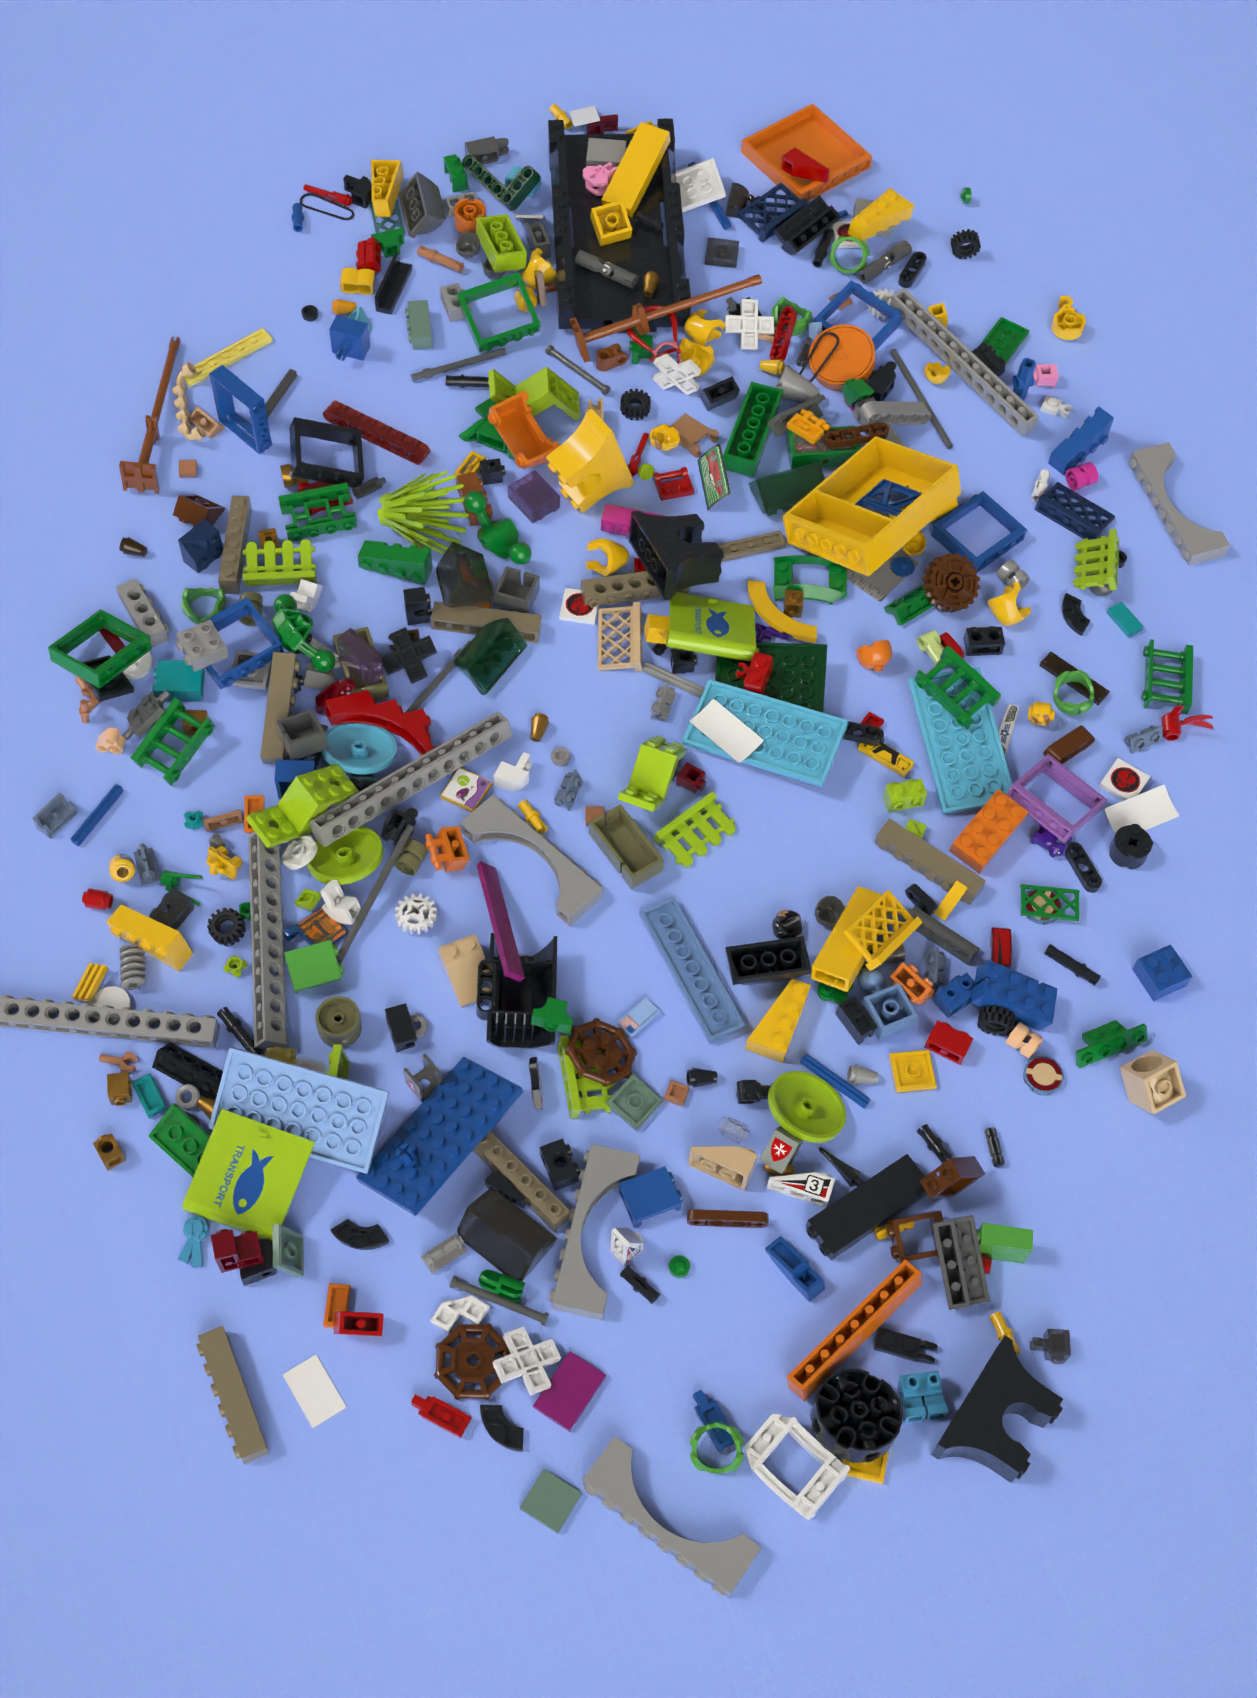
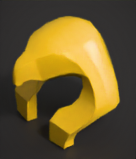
M540 248L532 251L529 263L520 275L523 283L533 290L536 289L534 271L541 270L543 272L544 283L553 282L557 278L552 263L540 257L543 253Z
M699 309L694 311L686 320L684 331L693 342L705 346L713 339L719 340L722 332L715 328L720 327L724 330L726 323L720 319L705 320L704 314L707 311Z
M683 337L679 346L681 349V362L691 359L701 369L700 375L695 377L706 374L715 360L713 348L711 345L703 346Z
M604 538L588 542L587 550L601 548V551L608 558L607 566H603L595 560L586 561L587 570H594L607 577L617 572L629 560V552L622 544Z
M1019 582L1012 583L1013 589L1011 586H1007L1004 588V593L1001 596L987 601L991 612L1003 626H1011L1022 622L1031 613L1030 606L1027 608H1017L1016 598L1021 590Z

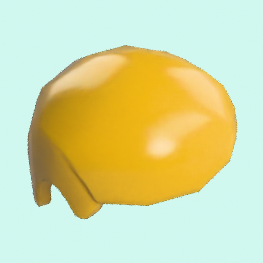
M940 362L927 363L924 368L925 378L933 384L944 383L951 373L950 367L948 365L942 367Z
M918 532L901 547L905 554L910 556L922 554L927 543L923 532Z

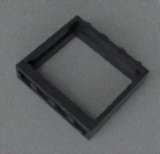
M294 417L289 428L292 477L334 485L347 483L348 487L359 489L364 480L361 430ZM300 436L352 445L355 472L303 463L301 461Z

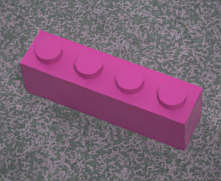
M606 504L601 518V531L629 536L631 511L640 510ZM640 511V512H643V513H646V514H650V515L665 516V515H660V514H655V513Z

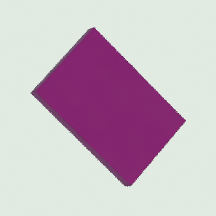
M569 1351L550 1379L551 1387L542 1391L533 1408L570 1432L606 1378V1374Z

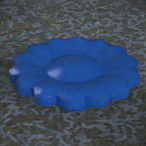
M897 557L891 563V569L897 576L908 577L915 571V564L908 557Z

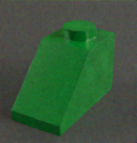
M849 379L841 387L847 407L867 399L874 393V390L862 379Z

